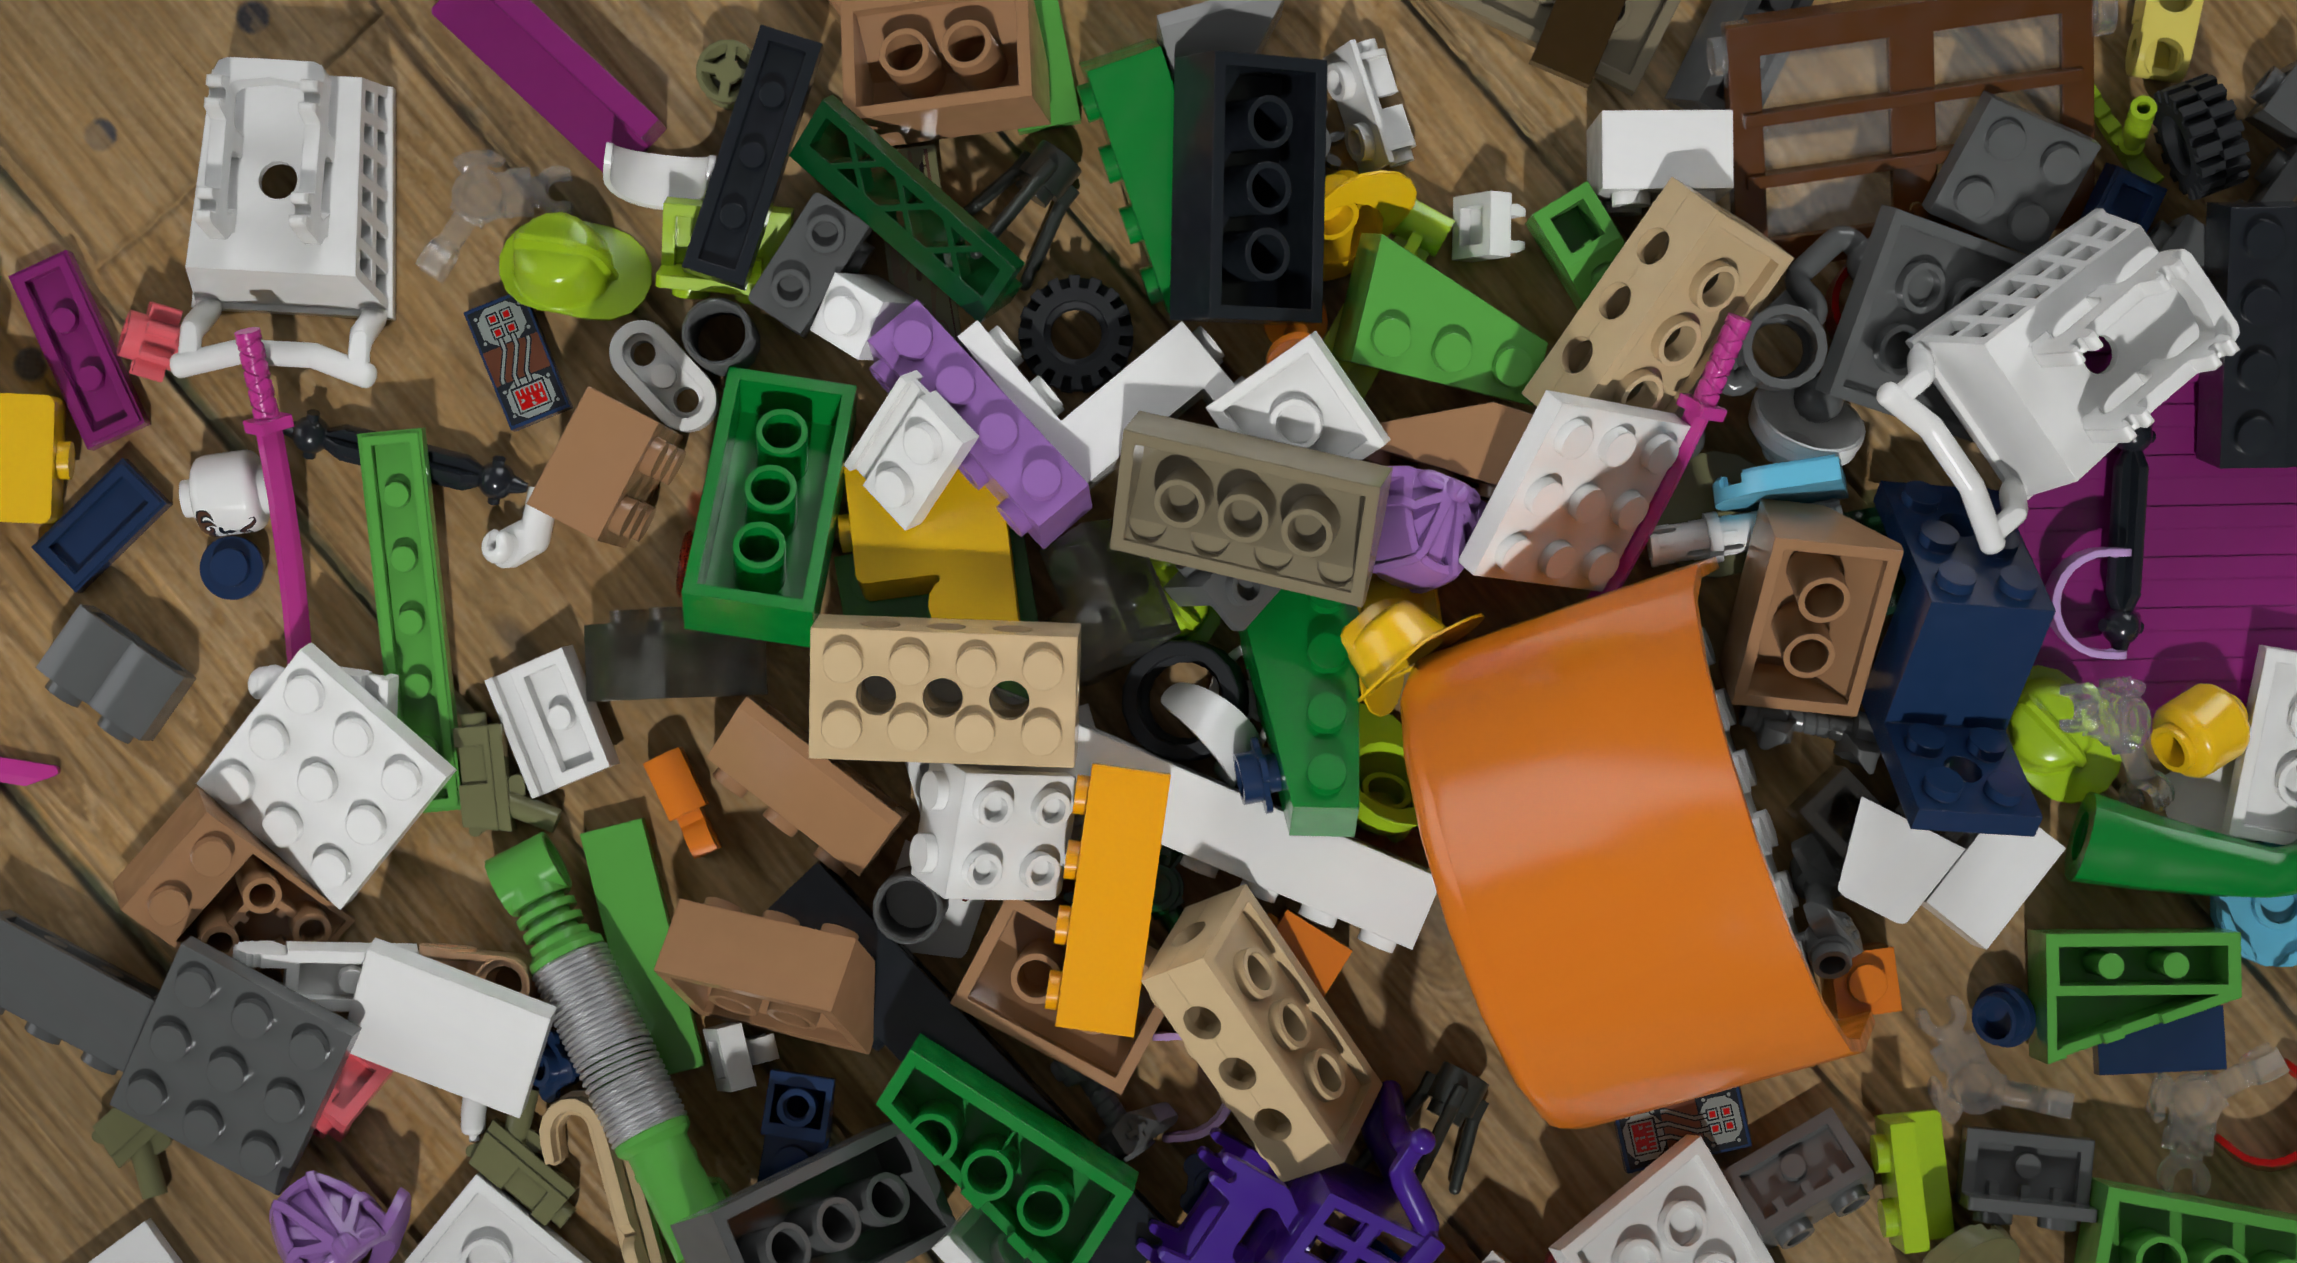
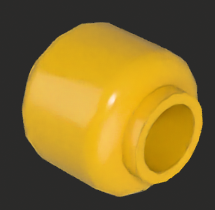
M2200 683L2191 687L2159 707L2152 719L2151 745L2158 760L2167 769L2187 777L2203 778L2212 774L2242 755L2250 742V725L2244 704L2235 695L2213 684Z

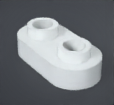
M637 320L623 325L614 334L609 347V357L614 370L665 425L674 430L687 433L699 431L712 422L719 408L718 390L714 382L667 331L653 322ZM642 343L652 344L656 352L654 360L646 366L637 365L634 360V351ZM692 389L698 394V405L691 412H681L677 407V397L682 391Z

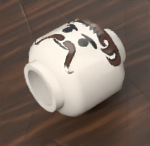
M251 450L203 455L193 462L189 479L180 481L179 499L184 516L186 518L194 517L200 529L211 537L256 532L268 524L270 511L261 459Z

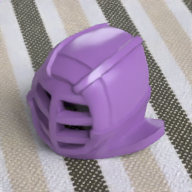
M1388 466L1393 467L1373 573L1387 583L1402 589H1409L1412 593L1422 594L1438 589L1456 579L1465 568L1459 563V558L1487 503L1481 500L1479 493L1468 484L1435 470H1422L1410 466Z
M314 1170L308 1171L304 1177L291 1184L280 1195L278 1200L274 1199L271 1203L269 1222L278 1254L283 1263H361L372 1249L368 1263H389L400 1247L410 1219L411 1195L404 1188L400 1187L387 1213H385L376 1200L368 1193L360 1192L349 1183L337 1178L318 1173Z

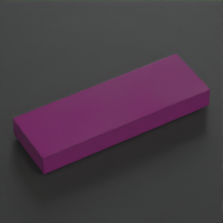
M64 250L8 276L86 448L94 451L151 425L120 356H117V348L73 252Z

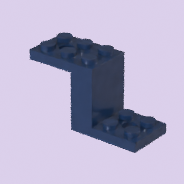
M1880 481L1873 502L1888 538L1900 543L1903 547L1904 552L1900 567L1906 578V583L1868 678L1861 702L1910 829L2035 837L2043 816L2007 735L2006 728L2055 615V607L2018 528L2005 538L2006 542L2003 550L1996 554H1985L1979 548L1961 495L1956 487L1931 485L1923 481H1910L1907 483ZM1987 488L1995 513L1998 515L2001 512L1999 490Z

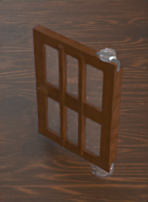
M1849 0L1743 15L1744 19L1721 22V36L1708 38L1707 61L1712 77L1724 76L1725 110H1733L1734 188L1729 192L1730 212L1750 224L1793 256V261L1834 226L1846 225L1854 227L1867 239L1870 238L1882 204L1974 237L1989 240L1986 237L1928 213L1922 206L1926 195L1984 90L2094 139V37L2114 33L2118 21V0ZM2094 160L2055 230L2066 229L2079 220L2095 187ZM1842 251L1831 262L1847 260V255Z

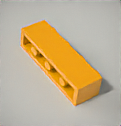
M1092 763L1091 776L1080 774L1077 776L1072 813L1085 815L1082 840H1068L1063 878L1076 880L1072 906L1059 904L1054 944L1066 945L1063 971L1050 970L1045 1009L1057 1010L1055 1027L1134 1038L1171 773Z

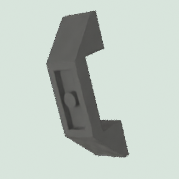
M2297 60L2281 70L2276 66L2271 67L2250 94V98L2257 103L2244 120L2285 150L2283 151L2279 147L2274 149L2257 169L2253 178L2260 185L2247 202L2293 201L2297 195ZM2239 199V200H2237L2236 202H2245V201L2242 200V199ZM2189 213L2170 221L2169 224L2160 220L2147 234L2158 252L2170 249H2186L2192 253L2202 270H2204L2206 226Z

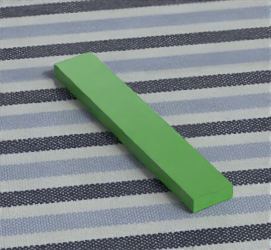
M426 428L357 434L384 676L388 674L399 675L397 718L457 769L423 813L461 810L458 787L462 784L459 749L454 748L452 730L458 727Z

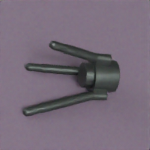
M1045 140L1039 143L1032 154L1024 150L1007 171L963 207L971 216H974L1017 181L1016 186L1020 191L987 228L998 239L1030 200L1044 208L1047 207L1051 200L1054 201V205L1019 281L1023 284L1020 288L1022 291H1027L1031 288L1066 210L1080 194L1072 184L1082 172L1081 168L1062 150ZM970 252L971 257L974 259H979L983 256L980 252Z
M1446 1061L1443 1062L1437 1075L1429 1071L1425 1072L1417 1090L1405 1102L1407 1121H1409L1430 1097L1432 1099L1426 1110L1439 1116L1432 1131L1436 1138L1435 1148L1432 1152L1423 1155L1414 1169L1421 1185L1451 1125L1454 1124L1461 1127L1466 1118L1449 1184V1192L1457 1195L1461 1191L1465 1173L1467 1172L1479 1123L1489 1105L1488 1102L1482 1100L1489 1084ZM1367 1147L1352 1166L1365 1171L1371 1162L1374 1161Z

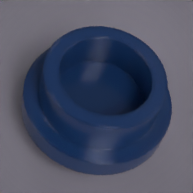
M227 536L219 538L206 548L201 557V579L212 594L222 599L239 600L252 595L260 587L265 576V560L260 549L254 543L242 537Z
M1998 983L1986 988L1978 996L1972 1010V1023L1977 1034L1987 1043L2010 1048L2024 1043L2031 1037L2036 1025V1015L2030 999L2021 989L2011 984Z

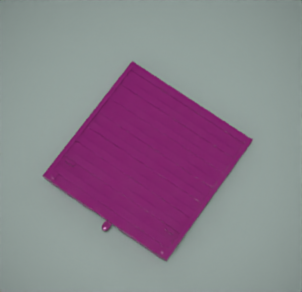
M2099 336V339L2103 343L2102 348L2083 353L2086 359L2084 362L2085 366L2095 374L2105 371L2112 359L2111 346L2101 336ZM2200 373L2191 378L2151 413L2155 420L2151 424V428L2156 433V439L2143 451L2149 466L2142 587L2141 596L2133 610L2140 621L2143 622L2144 631L2130 643L2127 650V659H2102L2088 656L2073 649L2058 638L2052 628L2049 627L2033 666L2039 665L2057 669L2074 680L2107 714L2120 734L2152 733V719L2156 710L2200 683L2213 684L2226 690L2228 693L2239 698L2246 708L2259 645L2297 651V467L2220 469L2197 459ZM2117 445L2077 482L2035 494L2027 500V517L2017 528L2044 586L2051 572L2068 556L2087 548L2108 547L2113 466L2121 451ZM2107 557L2095 558L2077 568L2067 580L2060 602L2063 621L2072 637L2086 647L2098 649L2111 648L2110 642L2098 628L2099 620L2103 619L2105 614L2111 610L2105 594Z

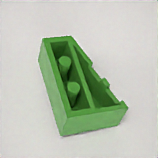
M1361 233L1332 351L1335 359L1533 406V403L1522 394V391L1544 361L1548 342L1385 235Z
M2219 927L2027 929L2028 998L2034 1007L2036 1015L2035 1029L2029 1038V1057L2045 1064L2065 1059L2067 1055L2101 1043L2108 1044L2123 1039L2125 1035L2159 1023L2166 1024L2242 998L2241 932Z

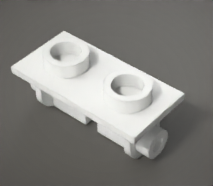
M1375 38L1356 43L1354 39L1324 57L1323 60H1328L1327 89L1331 97L1337 101L1346 129V148L1351 158L1356 161L1360 174L1378 171L1387 165L1393 168L1413 161L1414 157L1411 149L1416 146V142L1413 138L1403 104L1382 109L1379 98L1391 96L1398 92L1385 48L1378 49Z

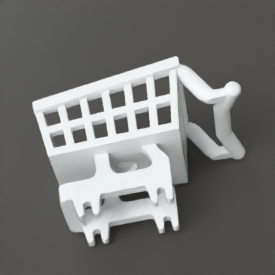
M240 57L220 59L215 68L212 69V73L206 74V85L209 87V95L204 97L206 117L185 265L193 292L192 309L185 316L181 324L178 353L173 354L170 358L171 372L177 378H185L241 364L240 351L238 350L236 339L201 347L203 336L216 323L222 311L358 318L350 329L348 355L318 343L261 340V342L264 343L268 366L311 368L358 387L369 388L377 379V369L370 363L372 344L383 330L386 321L396 320V89L362 77L329 76L322 65L312 61ZM284 164L291 166L297 174V185L294 191L289 196L281 199H274L265 195L261 183L264 173L274 165Z
M2096 208L1906 340L1905 342L1910 348L1907 357L1908 374L1897 384L1895 382H1886L1881 385L1877 391L1876 399L1881 406L1921 436L1959 491L1980 550L1985 554H1996L2005 547V538L2025 521L2028 514L2027 500L2035 494L2077 482L2118 443H2129L2137 437L2134 430L2140 427L2148 428L2155 422L2151 413L2196 374L2218 369L2223 364L2220 360L2221 357L2233 356L2240 350L2235 342L2240 334V330L2234 316L2192 253L2186 249H2170L2158 252L2141 225L2108 214L2103 208ZM1985 310H1988V311H1987L1986 313H1984L1982 316L1979 315V314H1981L1982 312H1984ZM1959 331L1954 336H1949L1953 332ZM2099 336H2101L2111 346L2112 359L2105 371L2095 374L2085 366L2084 362L2086 359L2083 353L2102 348L2103 343L2099 339ZM1932 382L2002 481L1999 490L2001 512L1998 515L1995 513L1984 480L1942 419L1915 399Z

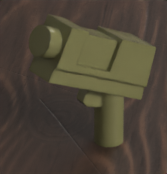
M486 712L460 714L461 726L452 730L454 748L459 749L462 784L458 787L463 827L469 828V834L473 837L481 835L486 830L512 832L517 829V819L554 833L561 818L562 809L526 796L527 786L522 774L511 776L508 742L503 729V723L487 724Z
M532 1088L527 1106L521 1117L516 1118L507 1114L505 1124L498 1118L493 1119L482 1140L469 1145L466 1148V1154L468 1157H471L469 1164L497 1188L500 1190L505 1188L532 1211L530 1215L545 1227L552 1221L561 1229L577 1210L568 1200L579 1186L555 1166L545 1165L543 1156L538 1153V1151L542 1150L540 1135L531 1129L539 1090Z
M113 1107L93 1126L95 1130L92 1133L93 1141L104 1145L118 1168L132 1160L143 1200L167 1193L168 1190L158 1154L167 1149L172 1144L173 1139Z

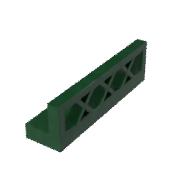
M833 94L821 101L789 156L976 321L978 320L981 323L1008 305L1023 285L1016 279V276L1025 262ZM970 252H980L983 256L979 259H974L971 257Z

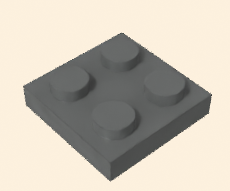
M1984 90L1926 195L1922 206L1928 213L2025 255H2030L2050 239L2100 150L2101 145L2085 134Z

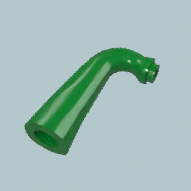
M2090 791L2085 795L2071 830L2064 862L2065 876L2067 880L2073 882L2202 896L2249 898L2290 896L2297 894V839L2285 846L2270 847L2161 816Z

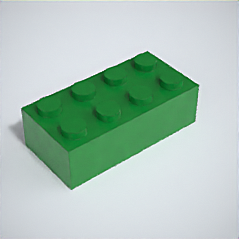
M729 366L681 593L684 629L810 648V630L821 613L838 515L844 492V463L851 454L855 434L857 411L856 385Z

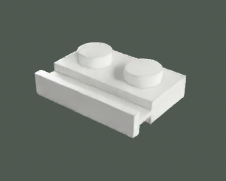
M917 370L899 377L844 463V466L849 471L855 469L859 471L866 479L863 486L905 531L923 522L979 438V435L936 390L929 392L920 383L923 376Z
M573 645L561 647L514 667L505 673L484 680L499 719L503 723V729L532 799L620 763Z

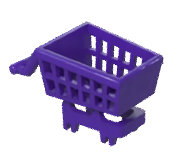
M1394 1080L1382 1082L1383 1085L1361 1128L1364 1142L1383 1178L1344 1162L1283 1183L1279 1180L1268 1162L1258 1154L1256 1148L1224 1130L1214 1127L1209 1133L1216 1143L1223 1146L1222 1150L1219 1153H1214L1205 1146H1200L1197 1150L1200 1159L1213 1170L1208 1174L1209 1184L1178 1228L1152 1219L1147 1224L1152 1234L1161 1239L1160 1242L1153 1245L1143 1238H1138L1135 1241V1246L1151 1263H1357L1360 1259L1367 1263H1433L1444 1251L1445 1246L1438 1236V1217L1414 1168L1423 1155L1432 1152L1435 1148L1436 1138L1429 1129H1412L1407 1121L1401 1085ZM1333 1210L1357 1220L1347 1235L1325 1223ZM1261 1212L1256 1221L1254 1222V1224L1252 1225V1227L1250 1228V1230L1248 1231V1233L1246 1234V1236L1244 1237V1239L1242 1240V1242L1240 1243L1239 1241L1241 1240L1247 1229L1250 1227L1258 1213ZM1382 1231L1412 1245L1399 1262L1370 1247ZM1317 1239L1335 1248L1326 1261L1309 1252Z

